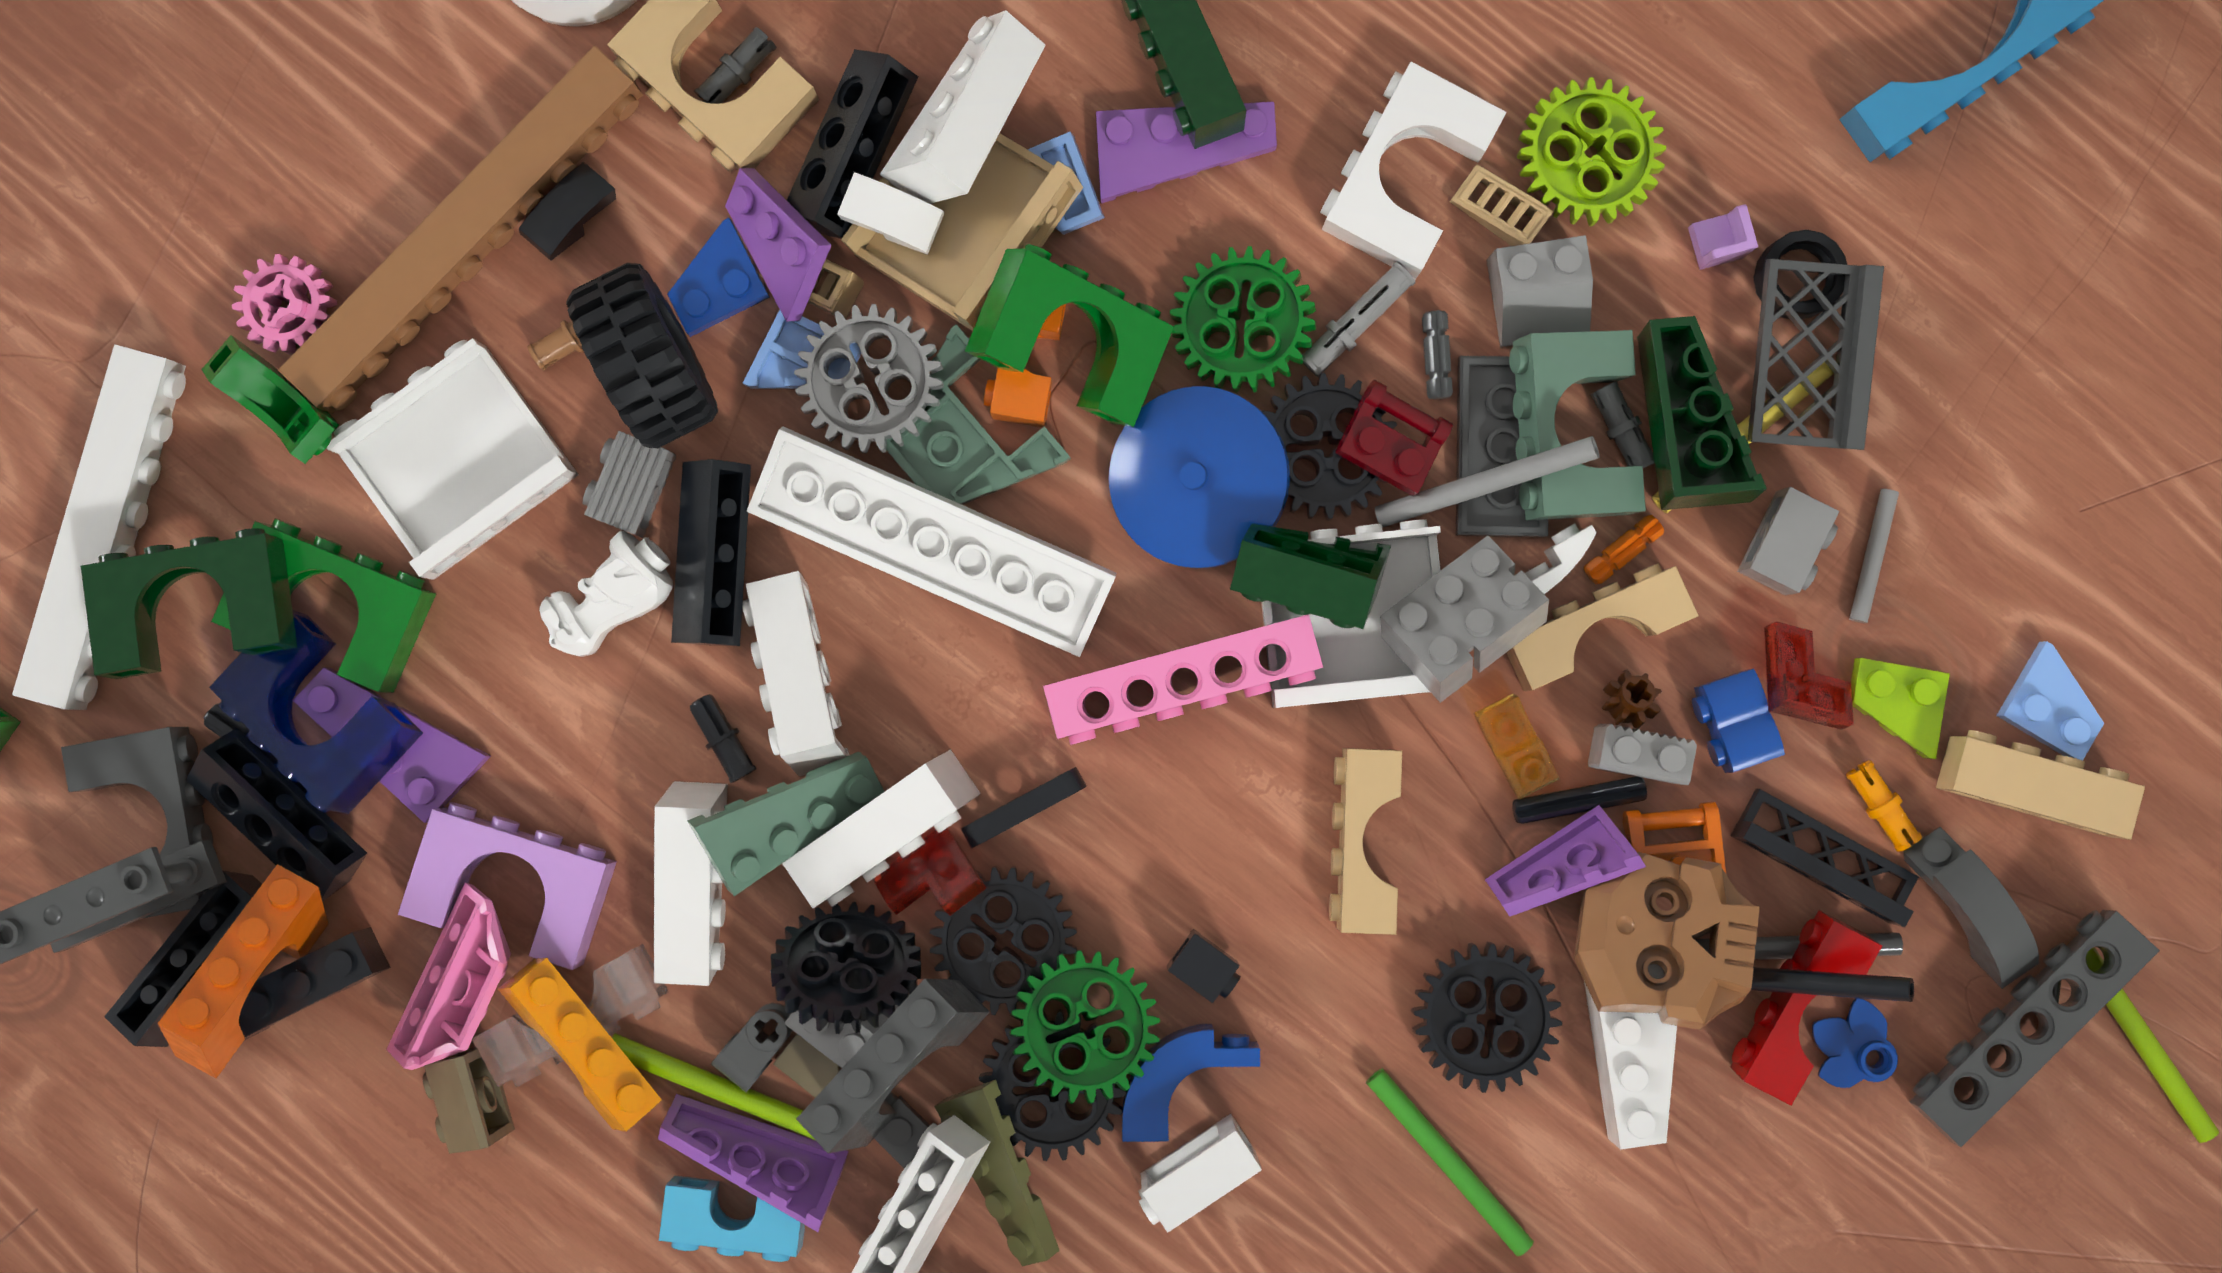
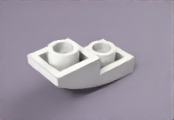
M854 172L837 215L841 220L883 234L888 241L928 255L944 216V211L908 193Z
M1573 524L1552 536L1551 538L1555 545L1545 550L1544 553L1553 567L1549 569L1546 562H1543L1527 571L1525 575L1544 594L1548 592L1581 560L1597 533L1594 527L1590 525L1579 530L1576 524Z

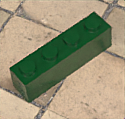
M1121 0L1128 20L1130 22L1136 20L1141 30V33H1138V39L1144 56L1147 60L1153 58L1158 71L1155 72L1161 94L1164 98L1170 96L1176 109L1173 110V118L1180 135L1188 134L1194 149L1244 131L1245 105L1197 1Z

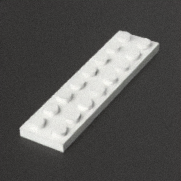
M784 426L778 430L746 511L1078 657L1081 656L1117 574L1112 570Z

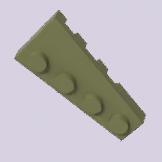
M995 1079L947 1097L934 1107L941 1118V1123L955 1115L990 1141L972 1177L985 1198L987 1210L996 1218L1006 1236L1009 1250L1023 1267L1047 1261L1060 1250L1040 1197L1030 1194L1027 1183L1031 1172L1026 1159L1017 1157L1009 1137L1016 1132L1010 1116H1001L995 1098L1000 1096L1001 1092Z

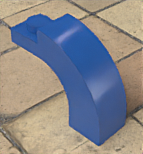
M1212 1024L1189 1026L1161 1039L1148 1050L1154 1056L1153 1061L1145 1062L1140 1060L1138 1062L1144 1073L1143 1077L1130 1076V1089L1127 1090L1126 1096L1123 1099L1122 1142L1169 1141V1104L1178 1084L1189 1074L1207 1067H1260V1047L1257 1041H1249V1035L1225 1034L1222 1035V1042H1214Z

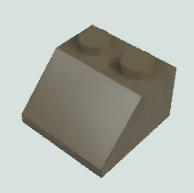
M490 1042L469 1048L466 1051L424 1066L426 1070L423 1074L424 1089L430 1099H434L438 1113L435 1121L437 1135L442 1143H446L449 1154L490 1147L515 1130Z

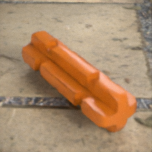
M1653 515L1645 516L1634 525V530L1626 531L1601 552V557L1598 555L1589 561L1583 568L1589 579L1596 585L1602 584L1614 574V569L1616 571L1620 570L1646 549V543H1653L1662 536L1665 530L1659 520Z

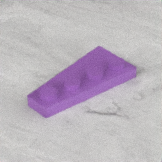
M1274 102L1244 103L1246 108L1244 131L1194 149L1188 134L1180 135L1173 118L1175 107L1096 111L1101 204L1115 200L1116 197L1134 191L1138 193L1154 188L1157 184L1173 179H1184L1194 176L1198 172L1209 168L1223 167L1275 151L1277 140Z
M324 667L293 701L424 823H428L432 809L444 808L491 757L480 749L473 748L458 740V737L447 731L438 729L418 718L416 714L405 708L398 707L385 700L381 695L363 685L337 675L338 672L332 668Z
M676 1094L663 1120L658 1136L660 1141L816 1232H819L848 1155L847 1150L827 1153L817 1141L678 1094Z

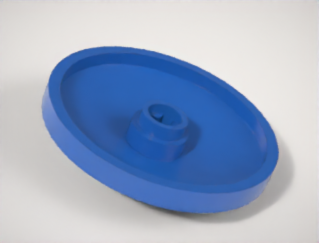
M1192 386L1172 390L1144 405L1140 410L1134 427L1125 426L1120 433L1113 449L1109 467V489L1112 504L1127 534L1137 545L1152 556L1170 564L1189 568L1217 567L1236 561L1242 539L1251 524L1276 526L1285 508L1290 486L1287 452L1277 429L1268 417L1255 405L1239 395L1207 386Z

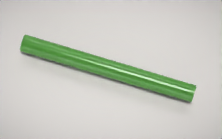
M1383 1068L1376 1071L1366 1081L1370 1089L1516 1256L1526 1253L1534 1243L1531 1237Z

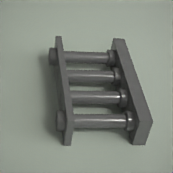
M203 840L162 858L157 847H151L0 911V964L49 944L52 947L53 953L66 951L227 883L212 841Z

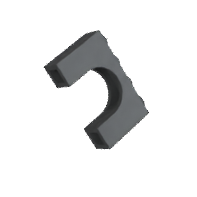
M166 727L61 747L68 792L93 791L124 784H133L144 788L158 800L167 820L166 841L159 854L161 858L203 840H211L213 844L212 831L204 819L202 805L205 803V798L186 780L198 757L197 743L190 734L189 727ZM205 892L144 918L190 910Z
M924 979L796 1120L827 1153L866 1147L897 1114L885 1099L902 1078L937 1049L945 1046H959L990 1011L959 980Z

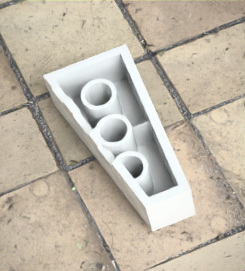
M1006 10L990 17L983 16L975 22L968 33L969 40L881 171L880 175L899 190L929 204L968 194L1046 46Z
M799 571L747 583L746 588L749 599L743 600L742 607L748 626H754L757 641L751 643V652L756 668H763L766 684L759 686L762 704L766 712H772L775 727L768 729L770 745L774 755L780 754L781 758L798 776H803L811 770L849 756L848 748H844L834 732V729L842 726V722L831 693L826 694L825 686L830 685L831 677L823 652L816 649V644L821 643V637L809 587Z
M950 749L916 769L782 864L812 908H815L825 900L833 907L854 892L850 883L861 876L868 883L887 870L889 865L885 859L897 851L904 858L926 843L921 837L923 833L933 826L938 833L961 819L957 810L981 793Z
M674 781L655 805L654 983L709 986L717 970H722L724 967L725 944L719 943L720 927L724 925L726 912L725 900L721 899L723 882L687 820L700 815L707 818L724 811V805H727L728 784Z
M1651 964L1648 966V972L1653 978H1663L1664 971L1659 965ZM1584 982L1608 1139L1619 1149L1666 1143L1677 1026L1662 1023L1658 1013L1598 1012Z

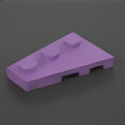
M740 168L725 207L786 322L800 321L829 253L831 244L754 168Z

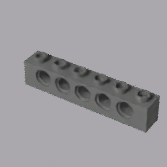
M2094 910L2084 917L2076 926L2079 934L2068 945L2060 943L2045 956L2043 962L2047 966L2034 978L2028 975L2022 979L2010 993L2014 998L2002 1010L1996 1007L1982 1018L1978 1024L1981 1031L1970 1042L1962 1040L1948 1052L1945 1059L1949 1063L1937 1075L1934 1072H1930L1915 1085L1913 1091L1916 1095L1909 1102L1950 1142L1962 1147L2160 951L2119 912L2102 910L2099 913L2097 910ZM2098 947L2103 953L2104 962L2099 970L2092 972L2086 964V954L2091 948ZM2065 979L2071 987V996L2065 1003L2058 1004L2053 997V987L2059 980ZM2032 1011L2038 1018L2039 1026L2034 1034L2025 1036L2020 1030V1020L2024 1014ZM2001 1044L2006 1051V1060L2002 1066L1992 1069L1987 1062V1052L1992 1046ZM1970 1077L1974 1084V1091L1968 1099L1958 1101L1954 1094V1085L1960 1078Z

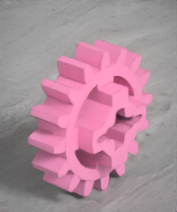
M275 254L274 265L259 259L257 260L259 272L254 274L244 270L243 275L249 282L246 287L241 285L234 287V291L243 295V299L232 304V309L244 314L236 324L246 331L251 330L247 336L248 340L258 345L263 342V348L276 353L280 347L281 351L292 355L295 353L296 344L301 347L323 322L330 317L326 310L337 305V300L325 295L333 285L324 278L319 279L322 273L319 268L312 264L306 267V261L297 256H293L289 263L288 258ZM308 289L311 295V303L306 296ZM282 301L289 302L287 308L280 307ZM258 306L263 314L262 319L259 315Z

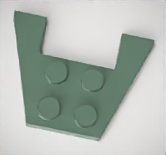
M956 324L950 329L936 357L932 359V361L941 362L943 366L942 370L931 374V376L941 380L944 388L931 390L930 394L940 401L939 406L926 405L924 409L932 419L931 423L918 419L914 423L920 434L918 437L906 430L902 432L904 446L900 447L893 438L887 439L886 450L916 485L964 505L1063 465L1071 457L1045 426L1011 455L1007 456L949 389L955 381L981 360L965 352L969 338Z

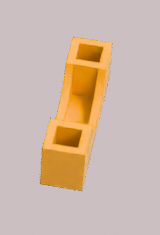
M548 958L533 959L498 988L523 1021L538 1032L567 1063L579 1080L585 1097L612 1129L627 1132L662 1101Z

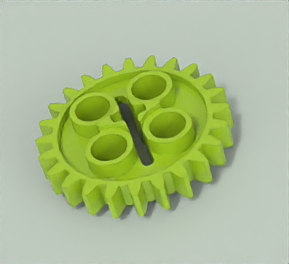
M1589 77L1584 84L1583 90H1580L1575 80H1571L1566 86V95L1558 87H1555L1549 94L1551 103L1541 98L1535 106L1540 115L1530 113L1526 118L1525 123L1532 130H1523L1518 138L1522 143L1529 145L1520 149L1517 153L1518 159L1529 161V164L1520 171V177L1533 176L1534 178L1527 192L1533 193L1541 190L1544 194L1540 200L1541 203L1547 205L1552 201L1556 204L1553 217L1557 218L1564 210L1570 211V223L1573 225L1580 219L1582 214H1586L1589 226H1594L1598 222L1600 213L1608 224L1616 219L1617 210L1625 217L1633 211L1632 202L1641 205L1648 198L1643 189L1652 191L1659 183L1650 174L1660 173L1665 166L1662 162L1654 159V157L1660 156L1666 150V145L1654 143V139L1664 131L1663 127H1650L1648 124L1655 116V110L1642 114L1639 108L1645 98L1641 96L1632 102L1627 100L1629 86L1627 85L1618 94L1613 93L1612 79H1608L1601 89H1597L1594 78ZM1587 112L1595 115L1599 120V128L1591 129L1586 127L1581 120V113ZM1562 124H1566L1570 131H1564L1561 127ZM1614 143L1627 145L1631 150L1632 159L1624 160L1618 157L1614 152ZM1558 144L1565 147L1569 154V160L1558 161L1550 152V145ZM1593 146L1598 152L1589 158L1584 152ZM1613 172L1619 173L1621 179L1616 180L1613 176ZM1583 175H1593L1598 178L1602 187L1601 192H1591L1583 184Z

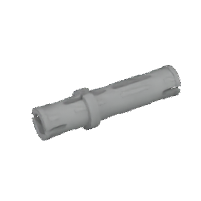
M1395 262L1393 267L1365 292L1337 322L1331 320L1325 326L1327 331L1311 348L1302 354L1303 364L1319 378L1320 374L1345 350L1350 352L1357 345L1355 340L1410 286L1416 283L1413 276L1401 264Z

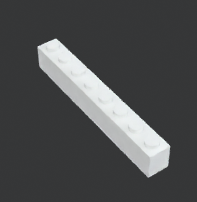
M114 344L12 693L13 696L64 710H86L88 703L94 698L98 688V680L94 675L81 565L98 563L100 555L109 553H127L129 557L136 556L134 544L138 530L145 524L148 516L146 502L150 488L156 483L160 475L161 464L159 457L164 442L169 439L173 430V419L171 416L176 399L181 397L185 389V365L167 358Z

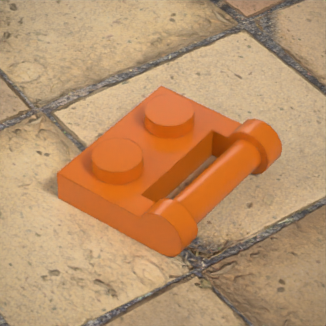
M1716 802L1700 803L1699 808L1642 814L1638 809L1623 812L1624 832L1628 842L1636 852L1646 853L1681 865L1686 857L1720 863L1726 873L1720 815ZM1701 826L1703 829L1704 839L1645 845V831Z

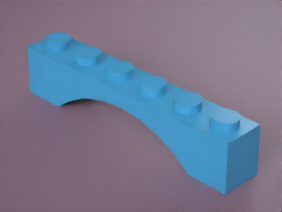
M2018 0L2014 15L2002 39L1981 63L1963 73L1941 80L1918 83L1891 81L1857 104L1839 120L1869 162H1872L1883 153L1890 160L1913 144L1908 136L1919 128L1926 135L1948 120L1949 116L1945 110L1956 103L1961 109H1964L1986 93L1982 85L1990 79L1994 78L1999 85L2023 68L2018 62L2019 59L2030 53L2035 60L2058 44L2059 41L2054 35L2066 28L2072 34L2093 20L2095 16L2091 10L2104 0Z

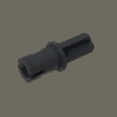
M709 694L694 701L690 705V711L709 742L706 748L707 750L713 749L728 775L730 783H734L757 769L756 766L752 764L736 736L739 733L738 728L732 729L714 696Z

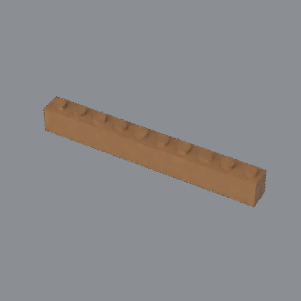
M594 45L303 343L278 371L316 408L333 414L336 410L340 411L348 407L357 396L356 390L367 378H374L379 375L388 365V357L399 346L407 345L418 335L420 331L419 325L431 313H438L449 303L452 297L450 293L462 281H469L477 275L483 266L482 260L493 249H500L510 241L514 234L513 228L532 212L547 193L577 167L576 164L587 152L593 153L605 143L608 137L607 132L619 120L624 121L636 111L639 105L638 100L643 94L635 83Z

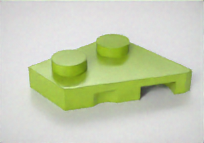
M1855 658L1847 703L1862 714L1869 715L1875 719L1881 728L1917 750L1916 753L1922 758L1936 759L1950 673L1865 658Z

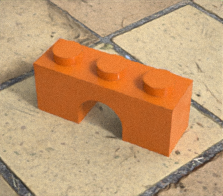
M1066 304L1058 307L1047 317L1037 339L1047 338L1060 341ZM997 368L996 380H987L984 406L991 407L990 415L994 420L1044 427L1046 425L1051 396L1052 379L1051 377L1033 374L1024 369V372H1015Z

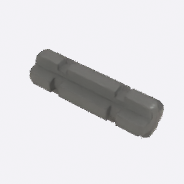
M1440 310L1429 311L1422 317L1423 333H1427V337L1423 339L1425 372L1430 377L1426 381L1427 396L1429 399L1435 400L1446 399L1453 393L1452 378L1448 377V373L1451 371L1449 335H1445V331L1449 329L1448 314L1446 311Z

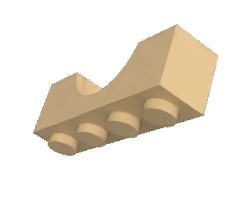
M1659 563L1634 573L1636 582L1620 588L1618 582H1614L1592 592L1595 601L1579 607L1577 600L1553 609L1551 612L1554 619L1544 623L1506 652L1523 691L1535 690L1573 673L1574 653L1579 639L1591 625L1601 619L1614 618L1623 620L1635 626L1645 636H1652L1698 617V613L1677 567L1661 570Z
M1342 748V757H1335L1334 784L1341 785V803H1333L1332 828L1333 830H1340L1339 848H1332L1331 875L1338 876V894H1330L1329 919L1330 921H1337V929L1341 933L1396 935L1398 888L1382 881L1369 867L1363 851V834L1368 820L1380 806L1401 797L1402 751Z

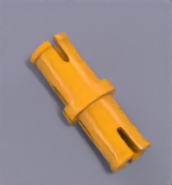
M1872 760L1857 765L1858 771L1853 768L1847 772V778L1851 780L1868 806L1865 811L1871 819H1877L1897 852L1910 848L1911 845L1908 841L1912 840L1916 844L1922 839L1921 833L1916 830L1900 806L1903 800L1898 793L1890 791L1874 767Z

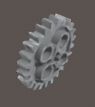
M876 304L871 305L868 316H863L857 305H853L852 318L848 320L839 311H836L835 319L837 325L832 328L827 323L820 321L819 325L824 335L821 339L808 335L806 338L814 347L813 351H799L798 356L808 363V367L797 369L794 371V374L798 378L806 380L807 384L795 389V392L800 397H810V400L801 407V410L805 414L818 413L811 423L816 430L827 424L829 425L825 434V438L828 441L832 442L842 434V447L846 450H849L854 441L858 440L860 451L867 454L871 442L875 441L880 451L884 453L887 449V439L893 438L902 447L904 446L902 432L907 430L912 435L918 437L920 434L914 423L918 419L931 423L932 419L924 410L926 405L933 407L940 405V401L930 393L931 390L944 388V384L941 380L933 378L931 374L939 372L943 369V366L939 361H928V358L933 356L937 349L934 344L921 346V343L927 336L924 328L910 333L914 322L910 316L904 318L899 324L896 323L897 312L892 307L887 311L884 318L880 317ZM877 339H887L892 344L891 351L885 358L873 359L869 356V347ZM852 343L858 344L867 366L874 375H877L875 383L889 409V413L885 416L881 414L872 392L862 383L864 375L850 350ZM839 358L849 360L850 371L845 377L841 379L829 377L828 368L831 362ZM906 379L911 382V392L905 399L893 400L889 397V387L895 380ZM860 398L868 400L870 411L866 417L861 420H852L848 417L847 411L851 402Z

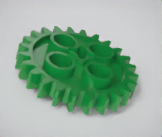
M1252 246L1247 247L1244 258H1238L1234 248L1229 247L1228 260L1223 262L1214 252L1211 254L1212 267L1207 269L1204 265L1197 262L1195 266L1199 277L1197 279L1189 276L1182 278L1189 290L1188 293H1174L1175 300L1183 306V308L1170 310L1171 318L1181 322L1174 326L1172 337L1184 338L1175 345L1178 355L1190 353L1184 361L1188 370L1201 365L1198 372L1200 381L1203 382L1212 374L1215 375V388L1221 389L1226 380L1231 381L1234 393L1238 394L1242 382H1249L1251 390L1255 393L1258 389V380L1262 378L1265 379L1267 384L1274 387L1273 373L1279 371L1282 375L1289 378L1291 376L1287 364L1289 360L1298 364L1304 362L1298 347H1312V339L1303 333L1316 330V321L1305 317L1316 312L1314 302L1303 301L1311 294L1308 284L1296 287L1301 279L1300 271L1297 269L1285 274L1288 267L1287 259L1283 257L1275 265H1272L1271 252L1266 249L1260 259H1255ZM1245 282H1250L1251 287L1247 299L1250 319L1246 320L1244 326V353L1241 358H1236L1235 352L1239 341V330L1236 321L1240 320L1242 314V287ZM1227 288L1235 292L1233 299L1226 304L1219 305L1211 301L1215 292L1220 289ZM1264 292H1274L1280 296L1279 301L1272 307L1263 308L1256 304L1257 298ZM1215 332H1225L1230 335L1229 342L1222 348L1214 349L1207 345L1208 338ZM1260 335H1268L1275 339L1272 348L1266 352H1258L1251 348L1252 342Z
M1077 951L1074 957V964L1069 965L1064 955L1061 954L1057 957L1058 969L1056 971L1048 964L1043 963L1040 966L1044 977L1042 981L1031 975L1026 979L1028 985L1033 990L1031 994L1018 992L1016 998L1026 1006L1024 1009L1012 1010L1010 1013L1011 1017L1022 1021V1026L1009 1031V1036L1023 1039V1044L1019 1045L1013 1051V1054L1028 1055L1029 1060L1021 1070L1027 1072L1036 1068L1039 1071L1034 1083L1036 1087L1043 1084L1046 1080L1051 1081L1050 1096L1055 1097L1062 1088L1068 1089V1102L1073 1103L1078 1097L1079 1091H1084L1087 1103L1092 1104L1095 1101L1096 1090L1100 1089L1103 1096L1109 1100L1113 1098L1112 1084L1116 1083L1123 1091H1127L1130 1089V1085L1126 1075L1129 1073L1137 1078L1143 1077L1144 1073L1137 1062L1139 1060L1151 1062L1154 1059V1056L1144 1048L1146 1044L1158 1043L1160 1039L1156 1035L1148 1033V1027L1160 1022V1018L1147 1016L1146 1012L1147 1009L1156 1003V1000H1142L1140 994L1148 984L1142 982L1135 986L1132 985L1130 980L1135 971L1133 967L1122 975L1118 973L1119 958L1117 957L1106 967L1102 965L1101 952L1098 951L1094 954L1090 963L1085 962L1082 951ZM1100 985L1107 989L1110 994V1003L1107 1008L1096 1009L1089 1004L1087 1000L1089 987ZM1048 1001H1059L1067 1009V1018L1063 1024L1053 1025L1046 1021L1043 1015V1008ZM1117 1010L1123 1012L1121 1019L1094 1028L1090 1032L1091 1039H1087L1084 1033H1078L1052 1044L1046 1042L1048 1035L1075 1026L1079 1022V1015H1083L1085 1021H1091ZM1113 1028L1123 1033L1126 1045L1122 1053L1113 1054L1105 1049L1102 1038L1107 1029ZM1063 1045H1075L1082 1052L1083 1060L1078 1069H1066L1060 1063L1059 1051Z

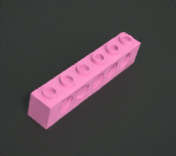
M1304 615L1043 686L1057 739L1068 736L1070 745L1096 738L1094 729L1111 724L1114 733L1139 727L1138 717L1156 713L1158 721L1184 715L1182 705L1199 701L1201 709L1228 703L1226 694L1243 689L1246 698L1272 691L1270 682L1286 677L1290 686L1316 679L1314 670L1323 668L1310 616ZM1270 644L1280 646L1286 654L1284 666L1277 671L1266 670L1259 661L1261 650ZM1225 656L1237 658L1242 665L1241 676L1232 683L1222 682L1215 672L1217 662ZM1181 668L1191 669L1195 672L1198 679L1196 689L1188 695L1179 694L1172 686V677ZM1137 680H1145L1153 688V698L1146 706H1137L1129 699V687ZM1096 691L1103 693L1109 700V710L1101 718L1090 716L1085 708L1086 698Z

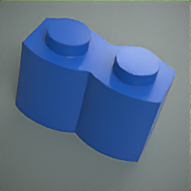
M1754 669L1744 670L1694 687L1696 697L1692 698L1693 711L1697 720L1701 724L1706 723L1709 728L1711 740L1707 742V749L1716 767L1722 766L1725 773H1733L1785 755L1778 728L1769 712L1765 692Z

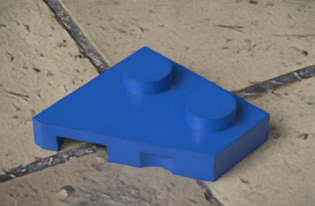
M730 218L722 221L667 294L686 333L690 337L770 298Z

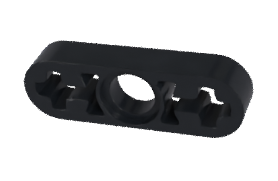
M1074 767L962 827L961 831L972 849L1084 789L1087 785L1077 767Z

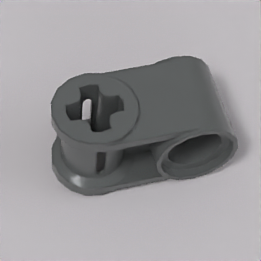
M780 1003L764 1005L750 1018L739 1033L736 1032L711 1065L744 1092H747L772 1062L771 1058L793 1031L784 1024L792 1013L787 1014L785 1006ZM772 1018L776 1020L778 1025L775 1031L768 1035L763 1029Z

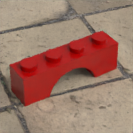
M1819 910L1815 918L1810 919L1803 926L1799 936L1800 944L1791 959H1787L1781 965L1780 969L1866 975L1880 952L1882 945L1867 934ZM1772 992L1769 998L1764 999L1759 1004L1754 1016L1755 1024L1747 1038H1742L1735 1046L1732 1054L1733 1062L1730 1068L1744 1082L1792 1106L1814 1067L1802 1050L1799 1040V1024L1805 1008L1817 995Z

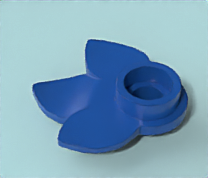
M1855 998L1850 1006L1847 1020L1838 1017H1827L1817 1020L1812 1024L1814 1042L1820 1051L1828 1056L1818 1072V1076L1835 1087L1850 1088L1863 1079L1870 1082L1884 1081L1895 1072L1898 1064V1055L1894 1046L1886 1040L1887 1020L1870 1002L1861 998ZM1876 1050L1879 1055L1878 1062L1873 1066H1869L1866 1062V1056L1870 1051Z

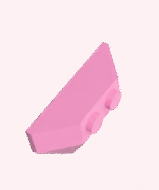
M464 884L386 1049L405 1069L414 1070L466 1051L480 1021L483 1020L487 1013L488 1004L499 981L507 970L511 952L493 902L474 885Z

